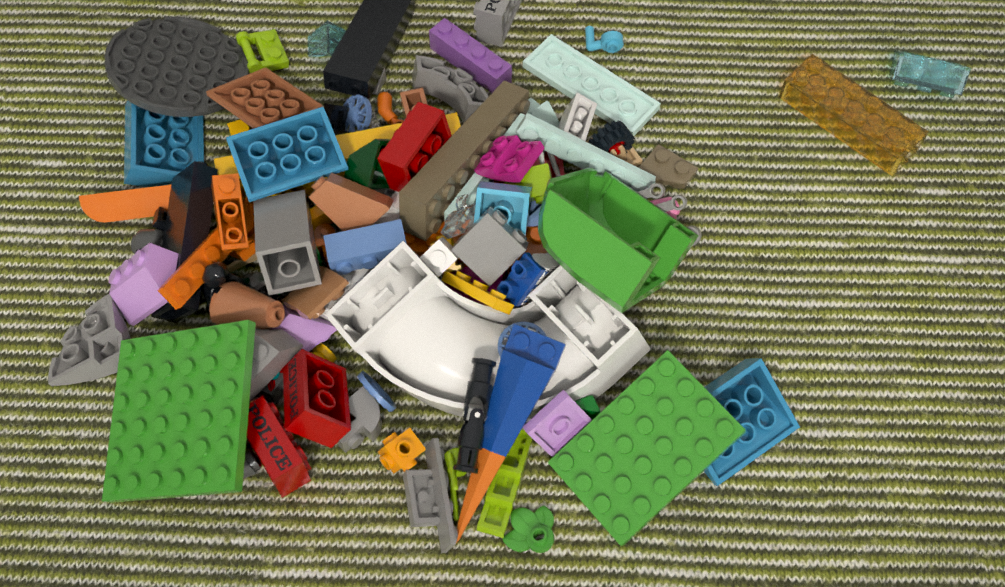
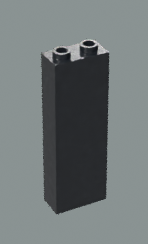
M363 0L323 70L325 89L353 96L359 94L369 99L415 13V0Z
M194 161L172 178L162 248L178 253L176 270L209 235L213 209L212 175H217L218 169L210 167L205 162ZM202 285L181 308L176 310L168 302L153 312L151 317L176 323L198 311Z

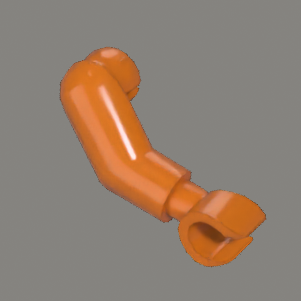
M385 91L381 92L377 98L379 115L388 124L403 123L404 120H398L397 115L392 111V95Z

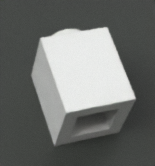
M442 237L420 258L439 277L459 257L451 251L453 246Z

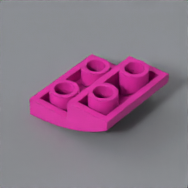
M503 135L494 140L493 146L481 157L480 163L474 171L478 175L497 181L521 182L545 148L541 141L521 142L517 135Z

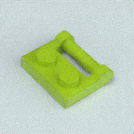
M275 29L249 34L242 31L236 35L237 43L242 46L248 61L247 67L250 73L265 67L270 71L289 68V60ZM252 44H256L262 61L256 59L251 47Z

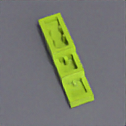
M523 428L491 482L490 489L487 490L485 503L477 524V531L504 538L533 440Z

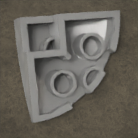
M110 294L102 297L85 310L86 318L77 327L70 326L60 341L63 348L59 357H53L49 367L48 384L50 386L82 383L117 373L121 340L131 339L124 317Z

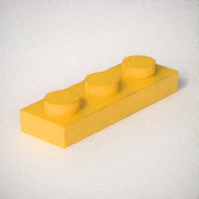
M458 270L456 275L445 271L441 279L443 282L493 309L510 315L514 305L505 300L507 295L494 289L491 292L487 291L488 285L475 279L472 283L470 282L471 276Z

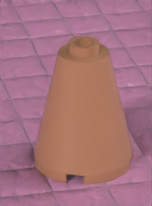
M230 281L219 286L222 287L219 292L214 293L211 298L209 307L210 319L216 325L250 320L256 323L255 329H269L278 327L285 316L284 306L281 302L239 282Z

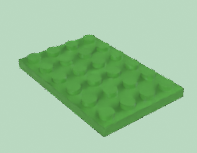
M667 350L552 457L548 464L618 544L623 547L747 431Z

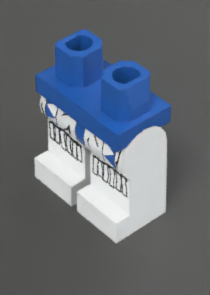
M525 252L520 260L515 261L511 267L512 271L505 281H501L497 290L507 295L506 298L514 306L530 303L532 300L528 295L553 273L560 264L549 253L531 255Z

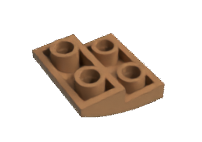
M319 266L321 285L293 290L282 300L288 309L296 310L302 318L309 320L318 318L326 310L324 306L331 300L335 301L340 298L345 292L344 288L349 284L341 275L323 266Z

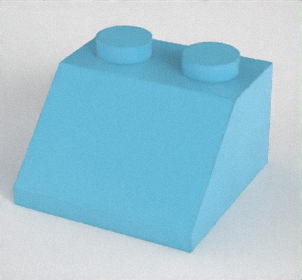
M480 181L477 187L474 223L491 207L495 211L499 210L508 219L507 223L514 229L517 228L522 231L526 236L532 187Z

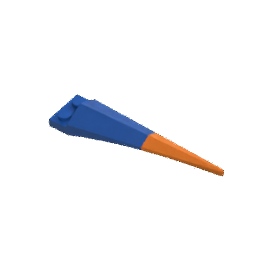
M513 325L502 352L490 398L487 419L483 425L482 450L478 452L476 464L478 474L471 473L457 524V542L460 540L491 482L557 370L566 344L519 325Z

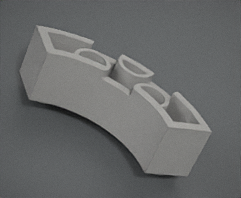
M416 55L412 73L413 90L423 88L425 94L434 96L449 104L459 114L463 124L489 97L484 88L478 87L472 81L473 77L462 69L457 68L454 70L445 66V61Z

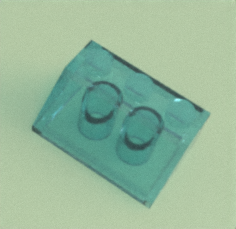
M895 49L889 78L895 80L894 84L898 86L918 85L917 90L931 93V90L935 89L941 91L940 95L954 98L955 94L962 96L971 68L963 64Z

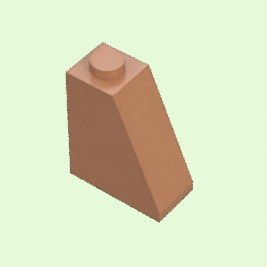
M331 173L327 178L319 177L312 184L311 187L314 190L309 196L342 231L374 224L390 209L394 201L385 194L334 173Z

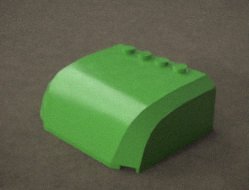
M586 168L549 179L538 218V234L543 247L573 278L620 313L625 312L663 287L672 277L699 236L608 172H605L602 176L596 174L597 171L595 169Z

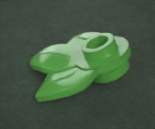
M542 505L535 513L526 508L512 510L510 519L514 530L502 538L504 544L517 552L531 549L534 552L544 553L550 550L555 539L551 530L554 524V516L550 509ZM544 535L543 539L535 540L537 536Z

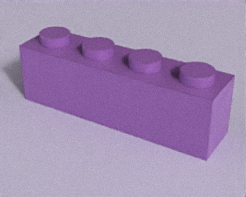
M443 18L429 30L430 49L456 68L467 72L473 77L475 82L490 93H493L504 80L512 83V65L446 18Z

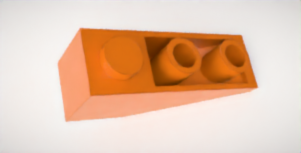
M239 174L212 175L211 187L222 251L249 249Z

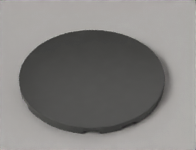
M164 16V19L151 20V18L134 22L133 26L125 30L121 29L108 43L105 51V71L114 89L134 105L167 116L194 117L224 109V107L208 97L206 91L249 74L248 61L242 51L243 49L233 37L226 36L221 33V29L211 24L186 17Z

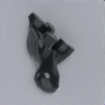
M219 261L206 266L202 276L204 282L202 291L206 299V310L210 313L211 298L214 293H218L222 288L219 286L230 281L247 285L250 279L248 277L241 278L230 273L227 266Z

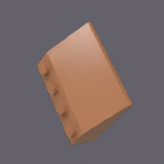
M266 67L206 91L208 97L253 129L324 107Z

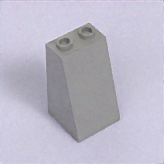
M305 190L253 201L255 252L268 294L273 295L321 285L322 281L311 212Z

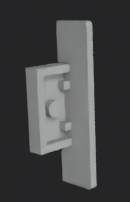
M432 438L425 446L428 469L406 470L403 473L410 527L437 526L441 553H447L456 545L458 532L456 526H453V503L448 497L447 487L449 480L447 473H444V450L440 447L439 438Z

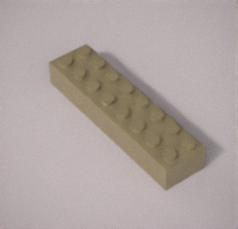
M504 80L399 192V215L404 232L424 241H427L433 233H437L441 223L444 221L445 210L475 173L474 169L480 163L481 157L490 150L496 138L505 134L520 113L526 115L530 107V101H528L529 90Z

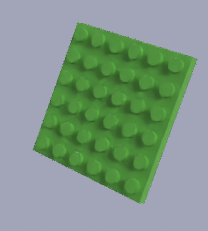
M244 320L121 340L103 486V502L113 503L242 492L255 322Z

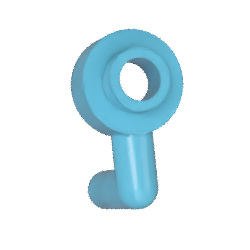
M587 26L585 28L586 49L588 51L603 49L609 53H615L624 46L623 35L618 31H608L601 36V40L595 41L594 27Z

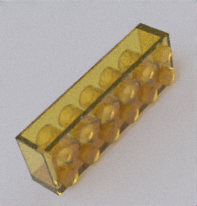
M813 53L784 80L779 94L780 99L892 177L920 149L929 133L926 129Z

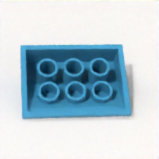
M127 100L125 105L124 184L141 187L172 185V178L194 161L204 162L203 115L194 117L167 116L142 109Z
M324 107L226 137L249 202L316 181L321 176L325 178L331 173L337 174L349 170Z
M762 358L745 359L704 387L747 431L704 472L715 486H719L800 428Z

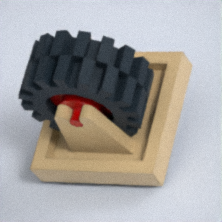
M612 121L610 125L608 123L605 124V128H599L597 130L598 133H594L592 138L586 141L636 167L642 164L643 160L632 147L635 138L621 121Z

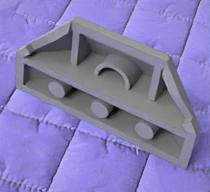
M255 329L249 403L303 347L302 343L283 329Z

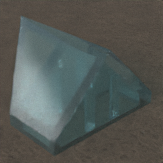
M327 20L308 36V56H332L346 30Z

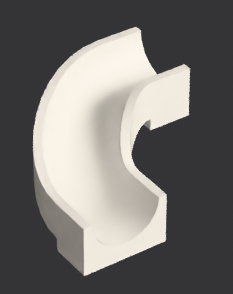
M404 241L324 314L353 350L359 353L376 371L425 404L463 417L468 381H471L474 366L471 363L472 358H483L496 362V367L492 369L490 384L494 386L501 359L498 353V340L504 329L511 324L517 322L533 323L539 326L547 337L566 344L557 370L526 422L530 421L533 416L542 410L562 390L574 401L589 395H593L594 399L598 398L651 350L639 329L631 321L579 283L561 265L528 295L532 302L523 307L512 309L509 315L489 306L471 301L452 291ZM504 338L503 345H506L508 338ZM473 397L469 408H480L483 411V403L479 398Z

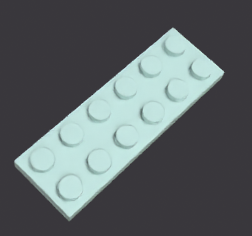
M552 34L523 61V68L569 98L573 99L578 92L597 103L594 114L609 124L612 121L623 122L633 136L660 109V102Z

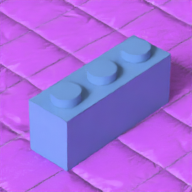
M401 219L323 236L330 269L339 275L349 274L351 271L363 268L373 269L402 241L406 243Z

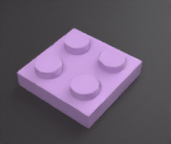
M562 390L542 410L533 416L523 426V429L550 456L554 457L592 419Z

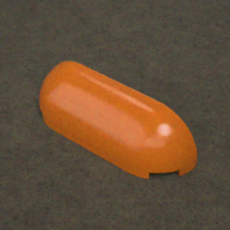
M171 185L79 196V201L84 213L98 222L154 217V213L159 206L168 211Z

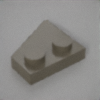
M659 144L638 167L656 176L655 183L670 185L673 188L684 189L698 171V167Z

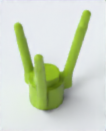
M459 448L450 449L444 455L453 503L454 521L459 520L456 490H458L457 477L464 476L467 473L453 470V466L457 464Z

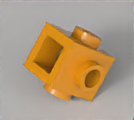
M408 428L399 436L394 432L382 441L384 447L378 453L382 465L395 474L400 469L405 472L416 465L418 462L415 458L424 452L426 448L412 429Z

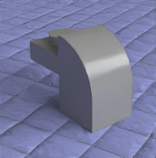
M363 386L349 397L350 419L352 420L351 430L338 442V446L345 453L350 449L357 448L363 442L365 436L374 442L382 429L379 405Z

